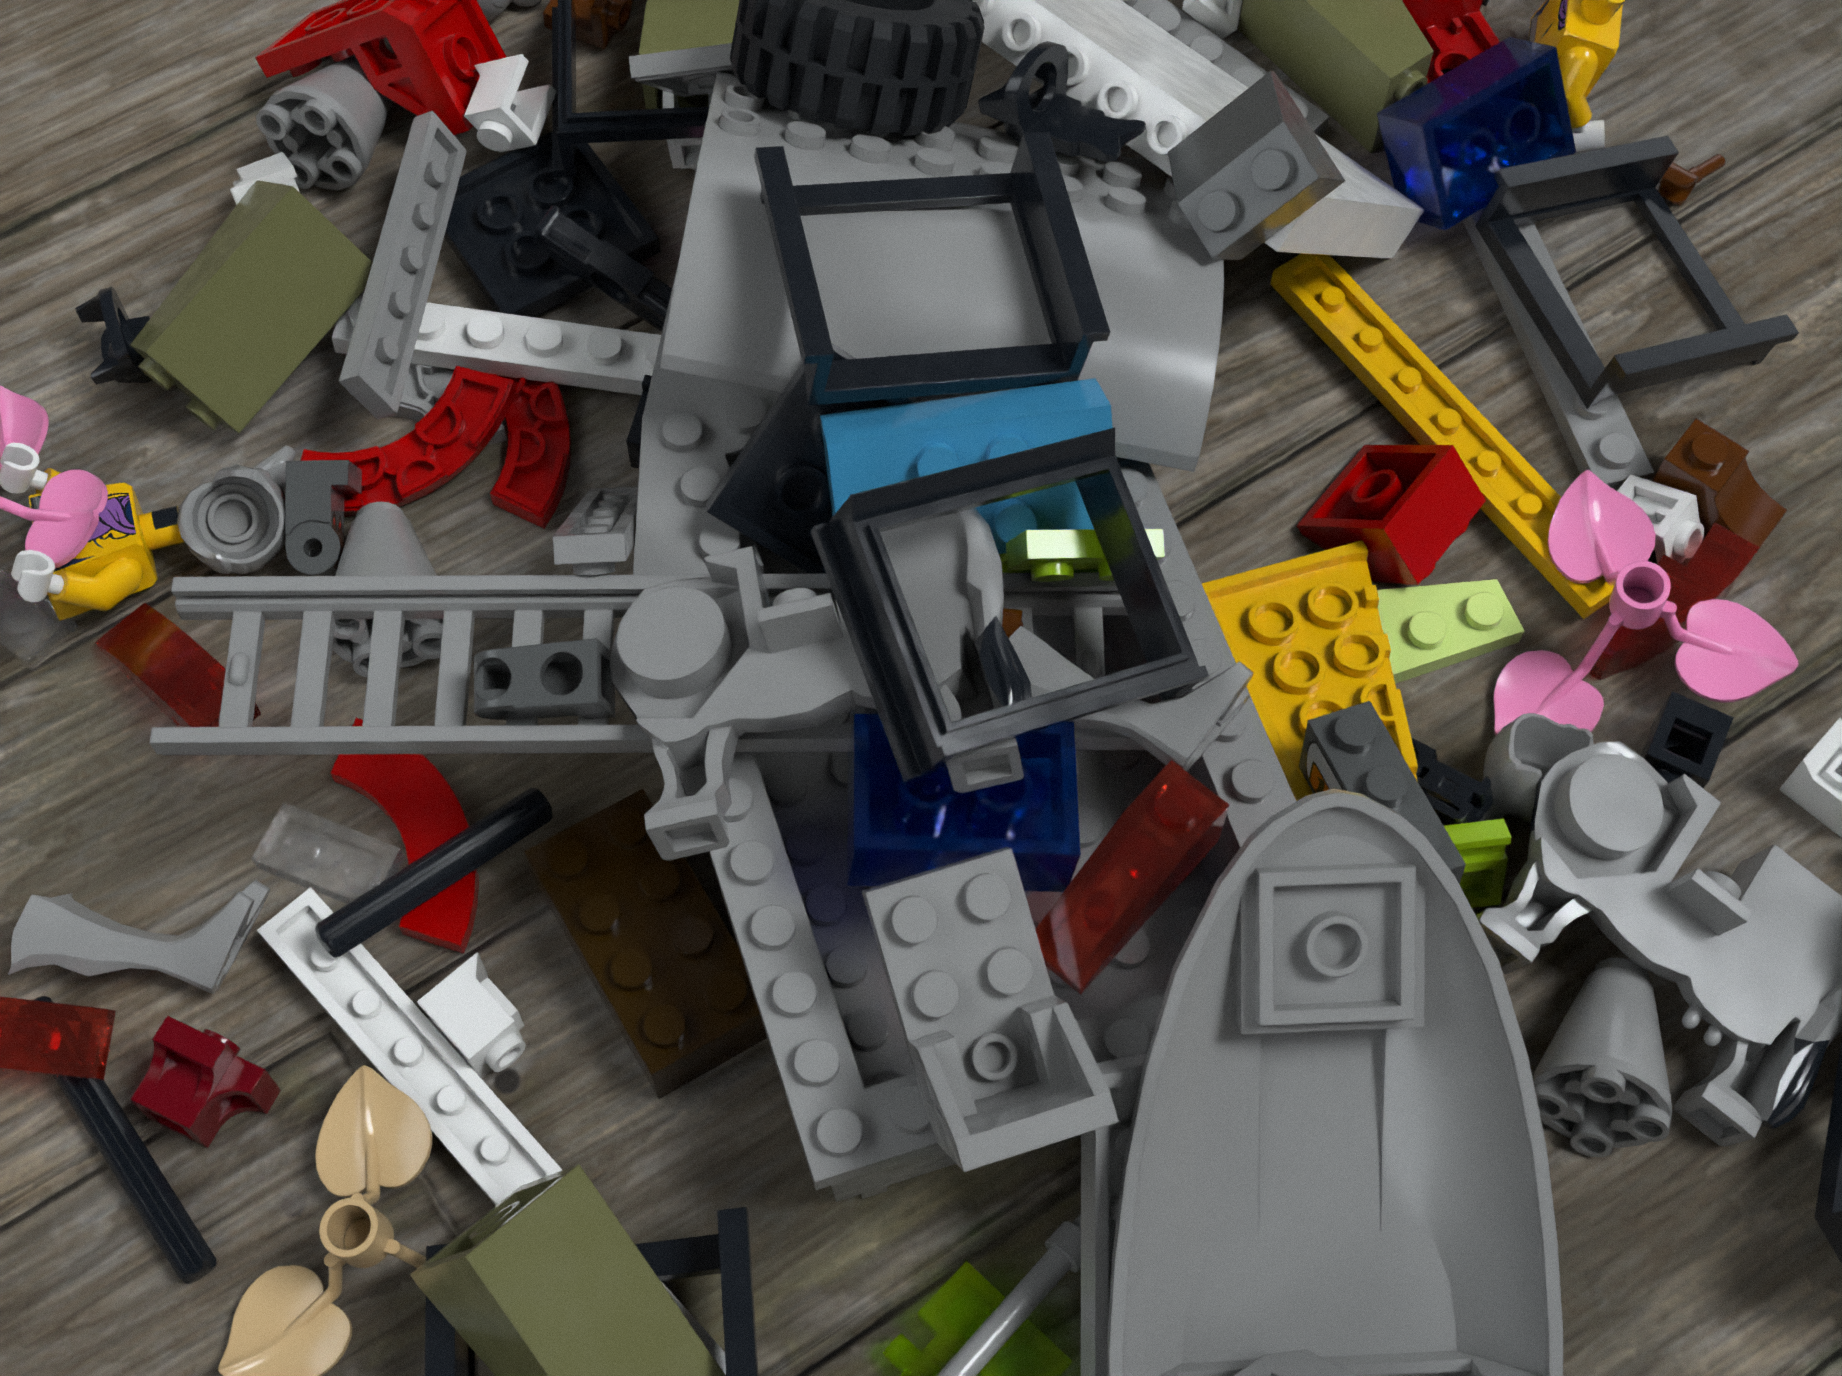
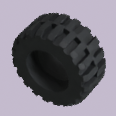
M739 0L730 61L737 79L741 84L746 85L750 93L757 98L764 97L768 99L770 105L783 111L791 110L799 113L801 118L814 122L820 120L835 124L834 127L853 130V128L869 130L871 134L888 135L889 132H899L903 136L918 135L921 131L934 133L941 131L945 126H951L967 108L985 29L984 19L977 2H972V0Z

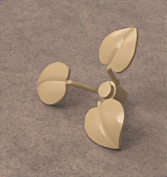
M361 1066L337 1094L324 1119L316 1145V1169L320 1180L329 1192L338 1197L345 1198L331 1205L323 1215L320 1223V1239L324 1247L329 1251L324 1258L325 1265L329 1267L328 1288L325 1290L322 1279L314 1271L296 1265L278 1266L258 1277L248 1287L235 1311L228 1344L218 1367L219 1373L223 1376L324 1375L339 1362L346 1352L352 1337V1324L348 1315L338 1306L332 1304L342 1293L343 1265L347 1263L356 1268H369L380 1263L387 1255L394 1256L416 1268H419L426 1262L425 1256L394 1240L391 1222L371 1205L380 1198V1186L390 1189L401 1188L408 1185L421 1173L430 1157L432 1148L431 1126L426 1114L413 1099L387 1082L368 1066Z

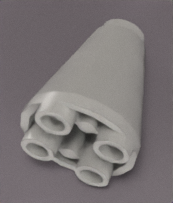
M353 55L277 90L256 115V123L260 131L266 136L272 151L275 154L283 152L293 165L297 177L294 179L299 188L308 189L315 185L323 189L341 190L353 186L368 168L394 101L374 90L357 58Z
M373 502L363 506L356 513L355 519L351 523L335 576H437L410 520L398 506L389 502ZM335 619L332 650L343 660L353 663V670L358 675L367 677L373 619ZM405 619L400 668L414 666L427 659L440 658L443 619Z
M1608 958L1600 961L1595 966L1594 971L1586 978L1532 1075L1540 1118L1543 1123L1562 1135L1571 1138L1570 1144L1574 1150L1591 1157L1608 1156L1612 1153L1613 1147L1623 1148L1662 1141L1667 1138L1670 1130L1673 1110L1654 989L1649 982L1650 977L1647 970L1634 964L1629 959Z

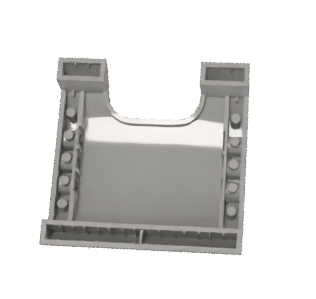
M718 72L692 188L660 368L783 392L802 364L765 204H762L760 199L761 184L754 159L756 147L783 146L792 184L795 186L1010 173L1020 143L1008 136L1006 132L954 122L949 127L945 126L938 132L928 133L921 131L918 135L903 136L899 132H889L888 135L871 134L869 130L853 128V130L837 128L832 123L820 120L814 122L801 118L799 113L791 110L783 111L770 105L768 99L764 97L757 98L750 93L746 85L741 84L735 75ZM1056 152L1110 329L1107 341L1093 342L1078 380L1096 378L1111 404L1112 426L1115 428L1116 457L1195 472L1205 433L1219 352L1224 294L1223 259H1212L1177 204L1173 178L1152 162L1125 156H1119L1114 161L1103 162L1093 157H1072ZM1010 203L801 216L831 343L856 359L1051 344ZM1011 389L918 396L917 398L922 401H930Z

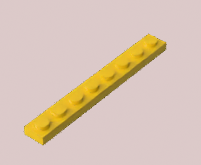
M1301 253L1273 270L1270 285L1420 445H1453L1486 499V502L1480 509L1583 619L1609 602L1614 585H1609L1604 575L1589 583H1575L1565 578L1552 563L1548 552V532L1561 496L1330 255Z

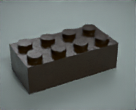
M642 788L525 850L524 853L536 885L655 1094L660 1099L767 1039V1035L739 947L686 859L682 857L670 861L663 860L646 832L644 814L653 807V804Z

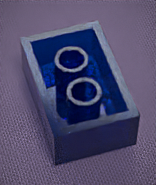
M1506 38L1377 113L1394 189L1425 209L1417 222L1444 231L1488 205L1499 187L1493 178L1498 169L1576 153L1557 49L1554 46L1522 39Z
M854 714L848 750L847 886L876 887L1009 847L1012 848L1024 891L1067 892L1081 855L1074 722H1064L1015 737L1024 774L1021 780L959 793L953 789L946 763L931 775L904 783L879 714Z

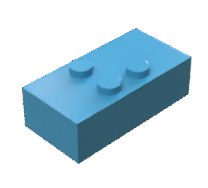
M1096 378L820 415L832 515H835L851 494L1113 428L1111 404ZM1075 481L975 507L988 523L999 554L1006 553V543L1025 530L1094 529Z

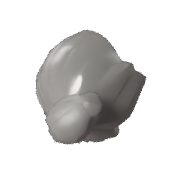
M285 445L254 468L237 464L232 467L222 468L215 473L213 482L203 483L187 494L180 505L177 524L181 538L193 555L212 570L226 575L229 573L247 574L261 570L264 565L275 558V555L283 549L286 542L285 496L283 490L286 486V461H293L296 455L293 448Z
M1535 713L1523 714L1504 726L1488 746L1485 755L1483 779L1488 776L1491 780L1493 804L1480 821L1502 819L1505 815L1531 823L1538 783L1553 764L1572 752L1593 745V734L1588 729H1579L1572 724H1559L1543 715Z

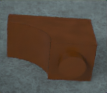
M1696 418L1664 458L1653 482L1696 495L1700 523L1704 527V535L1750 563L1779 524L1787 509L1773 500L1752 476L1746 461L1749 450Z

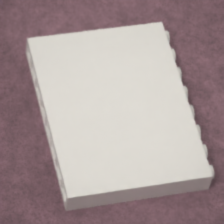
M972 0V2H977L984 19L985 29L982 42L1015 66L1018 65L1030 50L1040 43L1050 41L1064 45L1068 52L1066 95L1081 101L1082 106L1102 110L1105 116L1111 118L1145 121L1146 130L1135 139L1126 143V145L1171 177L1168 151L1248 89V87L1122 0ZM1036 76L1033 77L1036 81L1044 85V81L1037 78ZM1317 136L1342 174L1345 182L1264 243L1277 252L1392 259L1425 209Z

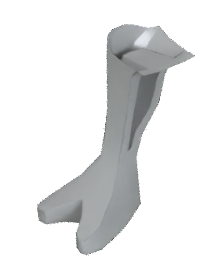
M1022 626L1009 638L1031 682L1032 698L1094 679ZM1239 661L1179 698L1154 704L1136 700L1054 726L1059 729H1105L1130 737L1182 777L1212 745L1248 701L1250 695L1244 689L1254 673Z
M257 880L253 881L201 925L180 935L152 933L120 924L78 903L72 898L73 893L52 898L31 895L13 930L11 967L8 975L28 967L57 965L88 977L128 968L158 970L211 994H215L246 941L264 906L270 888Z

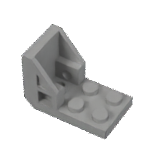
M1004 847L862 891L925 1111L939 1146L963 1172L1119 1122L1110 1090L1068 1003L1054 995L1012 848Z

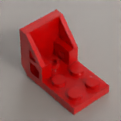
M342 0L312 11L255 57L266 78L288 70L292 77H298L319 66L323 62L321 58L330 55L334 62H339L355 55L374 90L417 116L433 111L452 134L457 135L469 131L473 127L464 117V114L480 77L474 65L506 58V55L477 0ZM385 38L389 41L395 54L387 49L384 42Z

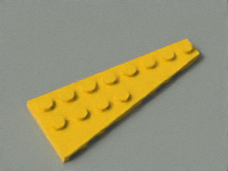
M1363 540L1202 583L1235 662L1240 661L1254 673L1246 687L1296 801L1313 794L1299 769L1308 720L1367 701L1372 703L1417 780L1418 764L1401 691L1396 689L1389 659L1391 653L1387 633H1383L1378 612L1379 596L1376 585H1372L1367 564L1368 549Z

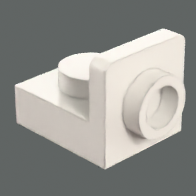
M1630 474L1617 491L1633 500L1650 518L1656 534L1653 550H1655L1657 565L1668 576H1672L1686 558H1692L1697 553L1703 540L1704 527L1700 523L1697 497L1694 494Z

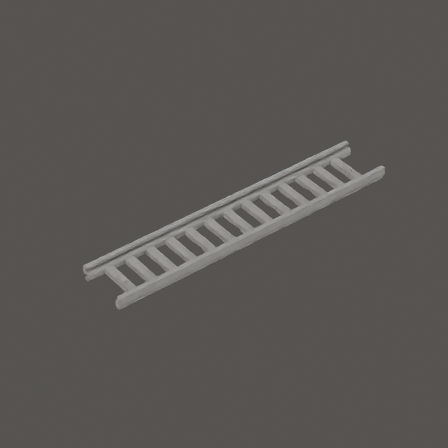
M1074 572V578L1053 582L1032 581L1031 573H1002L1003 608L1022 610L1023 628L1033 633V616H1073L1075 665L1094 679L1105 676L1102 615H1128L1115 581L1100 580L1099 572ZM710 574L173 577L171 592L173 596H176L175 606L181 620H232L219 726L152 727L150 745L156 754L654 753L652 740L642 731L639 725H609V718L586 719L583 715L578 716V725H538V716H533L525 719L506 720V725L466 726L475 619L514 618L512 647L543 644L545 618H584L583 640L597 638L611 651L613 646L614 618H623L629 606L645 588L674 580L710 577ZM762 574L767 586L770 607L773 606L774 599L780 593L794 588H806L814 591L817 596L830 593L839 617L836 598L827 574ZM303 619L290 727H252L265 620ZM335 619H373L362 726H324ZM405 619H443L434 726H395ZM865 707V723L821 724L812 728L778 732H746L738 738L735 752L892 751L877 709ZM1051 726L1015 737L1019 751L1146 750L1132 738L1105 729H1059Z

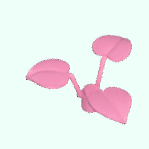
M0 386V460L4 448L10 443L25 444L39 454L45 441L49 424L45 408L28 397L16 394ZM80 469L68 470L54 476L45 485L40 498L39 509L28 508L1 496L0 509L23 519L34 521L26 536L25 550H34L46 554L54 561L55 568H59L75 558L88 543L98 525L99 513L106 506L108 491L103 481L90 472Z
M1586 470L1569 486L1555 509L1548 532V552L1556 569L1572 582L1580 584L1589 583L1604 575L1606 582L1609 585H1614L1609 599L1611 615L1594 644L1574 671H1572L1569 663L1562 656L1544 650L1527 651L1508 662L1501 671L1494 690V734L1497 736L1504 726L1527 713L1543 715L1559 724H1572L1579 729L1585 728L1592 732L1600 720L1604 702L1600 692L1582 679L1590 672L1621 626L1631 629H1643L1653 625L1659 617L1664 619L1671 637L1683 642L1676 653L1674 662L1679 678L1690 691L1710 701L1727 703L1747 699L1794 673L1799 663L1791 647L1775 628L1750 609L1735 602L1711 599L1696 603L1689 610L1685 629H1683L1675 615L1677 605L1667 601L1671 589L1667 573L1657 564L1648 561L1655 547L1656 537L1650 518L1633 500L1609 487L1590 470Z

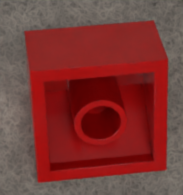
M1364 445L1296 526L1303 536L1325 550L1363 540L1368 549L1367 564L1371 581L1419 585L1422 580L1433 572L1436 562L1453 541L1467 530L1470 520L1483 506L1486 499L1453 445Z

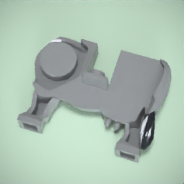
M972 508L880 532L951 721H957L1032 698L1031 682L1002 627L1004 602L1002 562L990 527L978 510ZM752 546L704 557L710 577L674 580L645 588L629 606L615 635L609 658L612 683L642 731L652 740L653 751L662 770L665 782L661 799L644 814L646 832L663 860L670 861L725 848L730 843L728 828L723 816L732 804L729 779L737 741L744 733L812 728L851 712L857 705L877 709L839 606L837 604L838 618L831 594L827 593L817 596L810 589H789L776 596L773 606L770 607L767 586ZM1016 738L954 756L946 762L953 789L959 793L1018 781L1024 777Z
M1621 741L1599 742L1572 752L1553 764L1538 783L1530 823L1527 861L1513 880L1503 908H1487L1478 913L1476 917L1499 959L1503 974H1509L1532 963L1540 948L1553 943L1566 925L1577 917L1588 914L1602 933L1634 964L1664 979L1676 982L1684 1000L1690 1005L1682 1018L1683 1026L1687 1029H1693L1702 1018L1710 1025L1704 1034V1041L1708 1046H1716L1719 1043V1052L1710 1074L1698 1084L1684 1091L1674 1105V1110L1720 1146L1725 1147L1753 1139L1761 1124L1767 1128L1775 1129L1791 1121L1805 1107L1826 1048L1842 1031V896L1775 844L1741 861L1731 878L1719 872H1702L1700 869H1696L1672 881L1721 802L1685 774L1668 783L1643 757Z

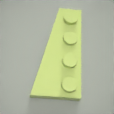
M1497 579L1377 590L1379 596L1378 612L1383 633H1387L1391 653L1389 659L1395 684L1519 643L1524 633V629Z

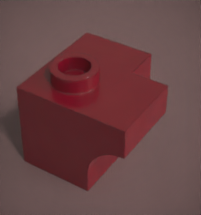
M167 1015L152 1039L154 1053L150 1067L130 1100L150 1120L208 1148L219 1129L231 1117L247 1111L267 1114L281 1089L265 1069L238 1057L237 1055L241 1049L229 1039L208 1029H204L201 1032Z

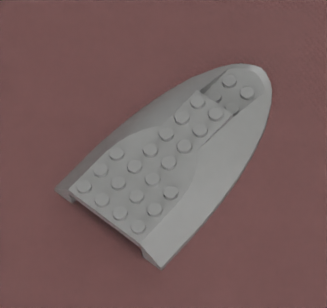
M1330 789L1310 794L1269 817L1246 839L1217 879L1172 968L1143 1063L1124 1156L1112 1254L1107 1331V1376H1233L1263 1355L1307 1349L1359 1376H1563V1320L1558 1240L1547 1147L1528 1054L1499 959L1456 877L1427 838L1399 813L1361 793Z

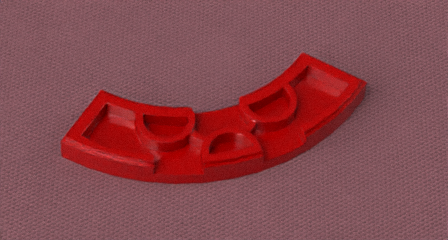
M456 365L449 384L434 407L415 424L413 431L399 440L380 448L374 446L353 452L330 453L304 449L300 461L349 460L362 470L361 494L344 496V517L356 516V513L363 506L373 502H389L398 507L409 504L449 482L480 454L499 429L511 406L518 386L514 380Z
M499 376L514 380L518 388L505 416L509 431L507 455L498 481L490 492L492 504L545 529L563 495L570 468L571 438L564 400L558 384L554 383V381L542 382L528 380L523 377Z
M356 717L352 726H362L363 720ZM339 754L330 772L334 782L364 795L375 803L396 825L405 845L408 865L469 827L462 807L450 785L423 754ZM477 869L402 916L399 924L402 934L464 954L473 930L478 907L479 874Z

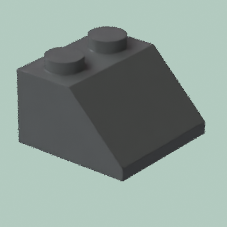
M1274 71L1264 75L1168 151L1177 204L1212 259L1241 260L1345 182L1342 174Z

